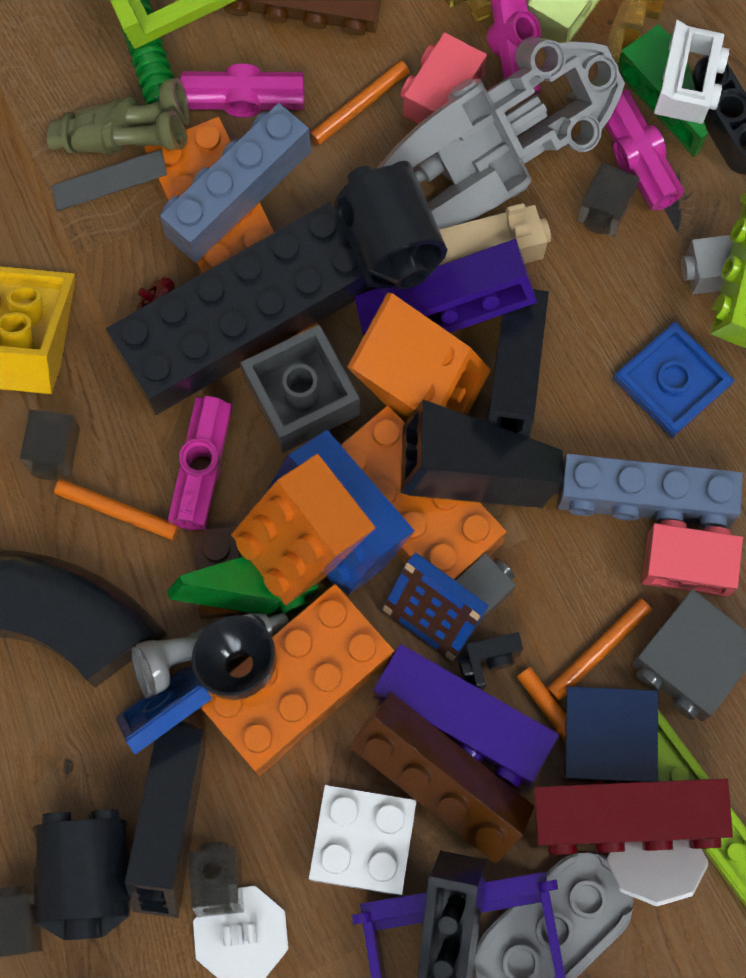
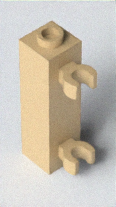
M521 203L507 207L505 213L439 229L448 249L445 259L439 266L515 238L525 264L544 258L547 243L551 242L548 222L546 218H539L535 205L525 207V204Z

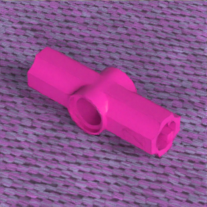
M491 0L494 23L488 29L487 40L493 53L500 57L504 80L520 70L515 59L519 44L529 37H541L540 23L536 16L528 11L526 0ZM540 83L533 87L535 93L531 96L541 93Z
M244 63L231 65L226 69V72L182 71L180 81L186 92L189 109L225 110L229 115L240 118L256 116L260 113V110H271L278 103L287 110H304V72H261L256 66Z
M628 89L623 90L610 119L604 127L613 141V153L619 168L624 174L632 175L650 210L660 211L682 198L684 189L666 159V146L661 133L654 125H647Z
M204 396L195 399L186 442L179 453L180 468L168 522L182 529L206 530L216 482L222 474L221 459L233 410L232 404L220 398ZM198 457H208L212 460L206 469L194 470L190 468L192 461Z

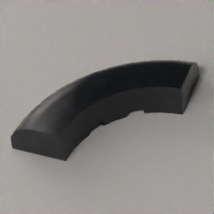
M0 550V638L30 641L53 651L74 665L82 676L95 688L132 661L131 650L137 643L151 640L159 641L167 635L148 611L126 592L105 578L79 565L52 556L25 551Z

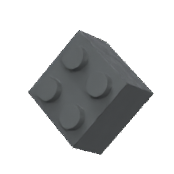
M320 324L240 362L244 380L282 453L318 436L325 430L329 431L360 415V398Z

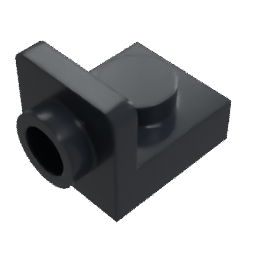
M519 632L466 644L464 650L465 657L459 658L462 679L484 691L486 684L481 665L488 664L489 670H497L514 665V658L519 657L523 651Z

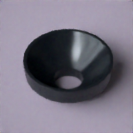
M234 615L214 621L199 635L192 652V668L201 685L213 695L229 700L247 698L264 688L271 679L277 662L276 647L271 634L264 625L247 616ZM242 654L252 657L253 667L247 675L238 678L229 674L228 666L234 657Z

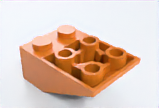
M387 293L347 366L404 423H406L422 399L468 415L491 371L471 347L393 293Z

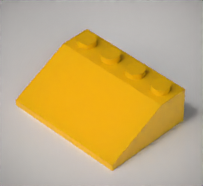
M0 266V389L52 394L62 363L75 286V273Z

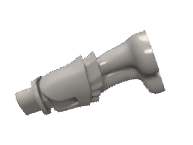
M264 613L243 615L255 619L264 625L272 637L289 623L286 614L283 613L267 617ZM205 628L197 632H191L189 637L144 641L132 647L134 672L139 687L146 699L155 697L167 689L170 685V667L186 661H192L194 645ZM245 654L238 655V656L234 657L232 660H234V659H236V658H239V657H242V656H244Z

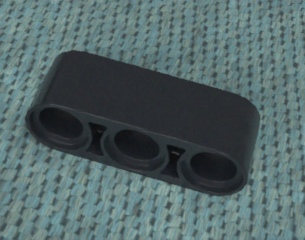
M709 56L700 59L692 73L695 90L698 92H702ZM727 63L724 73H717L715 78V84L722 85L716 110H708L704 122L708 133L727 165L734 172L746 175V150L741 146L746 145V92ZM721 112L730 113L735 118H728L724 116Z

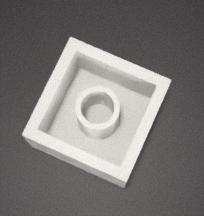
M325 785L309 880L402 896L416 800Z

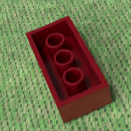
M728 778L535 787L538 846L548 845L549 855L577 854V844L595 843L596 853L625 852V842L642 841V849L644 851L673 850V840L689 839V847L693 849L722 848L721 838H733Z

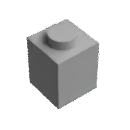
M730 235L693 239L685 256L681 257V273L684 281L690 282L692 295L721 291L723 284L721 270L725 261L730 256L733 244Z

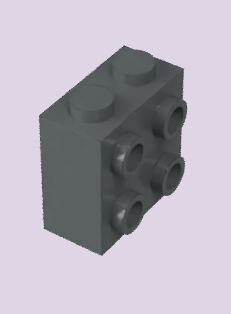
M692 589L631 665L638 670L636 673L637 678L647 687L655 691L661 688L674 699L672 705L678 712L690 720H694L697 717L700 721H704L714 713L746 672V630Z

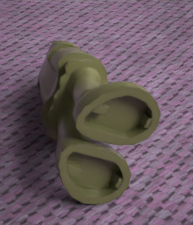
M170 78L161 84L160 100L152 104L136 106V101L127 96L122 100L115 98L107 103L77 109L75 114L67 112L64 114L63 119L50 121L47 133L48 147L50 150L65 148L67 153H103L110 156L115 152H121L124 145L163 146L168 150L183 149L187 143V133L184 126L189 124V108L184 86L179 78Z

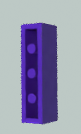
M516 238L440 265L423 283L413 288L402 290L397 287L376 288L355 296L363 335L368 330L387 293H393L449 333L537 303L529 273Z
M402 644L398 646L373 690V697L379 700L377 707L392 692L477 761L481 762L483 760L497 768L495 775L516 788H519L521 783L529 787L534 782L559 736L558 733Z

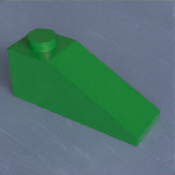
M659 24L621 50L617 64L623 80L653 113L662 88V75L670 50L668 46L672 35L668 34ZM687 61L682 88L696 91ZM655 114L693 157L700 153L708 134L705 122L699 124Z
M240 557L180 575L168 589L167 594L170 600L248 613H264L266 615L281 610L283 614L290 615L305 608L308 605L306 600L319 587L317 584L285 606L278 596H275L268 590L264 577L250 560Z

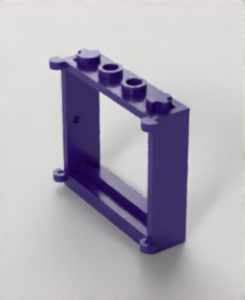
M546 872L485 882L481 913L542 902L555 977L566 978L549 892L558 890L557 880L547 881ZM427 892L360 904L361 913L351 915L353 925L363 923L371 978H386L378 930L424 923Z

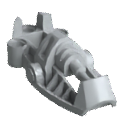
M541 37L524 39L516 50L515 59L517 66L520 68L519 71L486 91L481 79H468L452 88L447 96L448 102L411 130L377 168L393 165L399 161H408L412 168L416 166L417 171L415 175L419 184L422 181L428 183L441 173L451 180L453 185L428 203L439 229L468 222L494 209L528 188L532 178L525 163L545 150H558L565 146L579 152H587L598 144L602 129L610 119L625 85L608 46L593 42L570 41L558 43ZM542 48L546 55V60L541 67L537 68L535 55ZM596 62L598 74L590 82L588 72L590 67ZM565 74L573 90L566 95L569 104L539 124L537 123L548 115L544 103H541L537 95L532 96L506 114L504 113L534 94L533 87L544 80L552 82ZM580 121L582 126L581 132L576 139L572 140L571 130ZM537 124L536 126H534L533 128H531V129L528 130L527 132L523 133L524 131H526L527 129H529V128L532 127L533 125Z

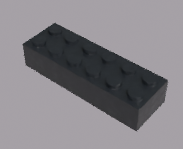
M328 202L112 324L106 330L119 357L155 415H158L241 367L240 362L286 341L355 301L356 295L375 288L369 286L365 281L339 215L331 202Z

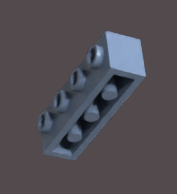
M280 103L269 112L264 111L258 115L252 123L251 129L240 140L235 139L231 141L224 149L222 157L210 168L205 167L199 171L193 179L192 185L181 196L176 195L166 203L160 215L166 238L194 263H197L311 153L309 128Z
M566 454L563 461L564 484L558 494L557 509L569 510V513L574 515L591 516L597 513L612 515L613 518L631 521L644 518L656 520L657 523H660L662 520H677L684 523L700 524L702 528L709 526L729 528L741 515L743 472Z

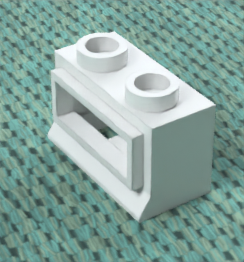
M676 20L669 41L668 49L670 51L663 70L662 88L654 114L703 124L708 110H716L722 85L715 84V78L717 73H724L730 50L729 48L722 47L725 34L690 27ZM689 52L709 56L702 92L682 88Z

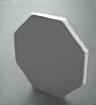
M689 839L673 840V850L644 851L642 849V841L625 842V852H610L607 857L609 868L620 892L654 906H661L693 896L708 868V860L703 850L690 848Z
M256 886L218 890L193 920L196 960L217 978H266L289 949L285 910Z

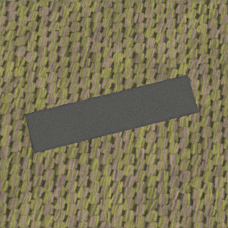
M160 149L52 185L56 210L69 208L167 175L162 150Z

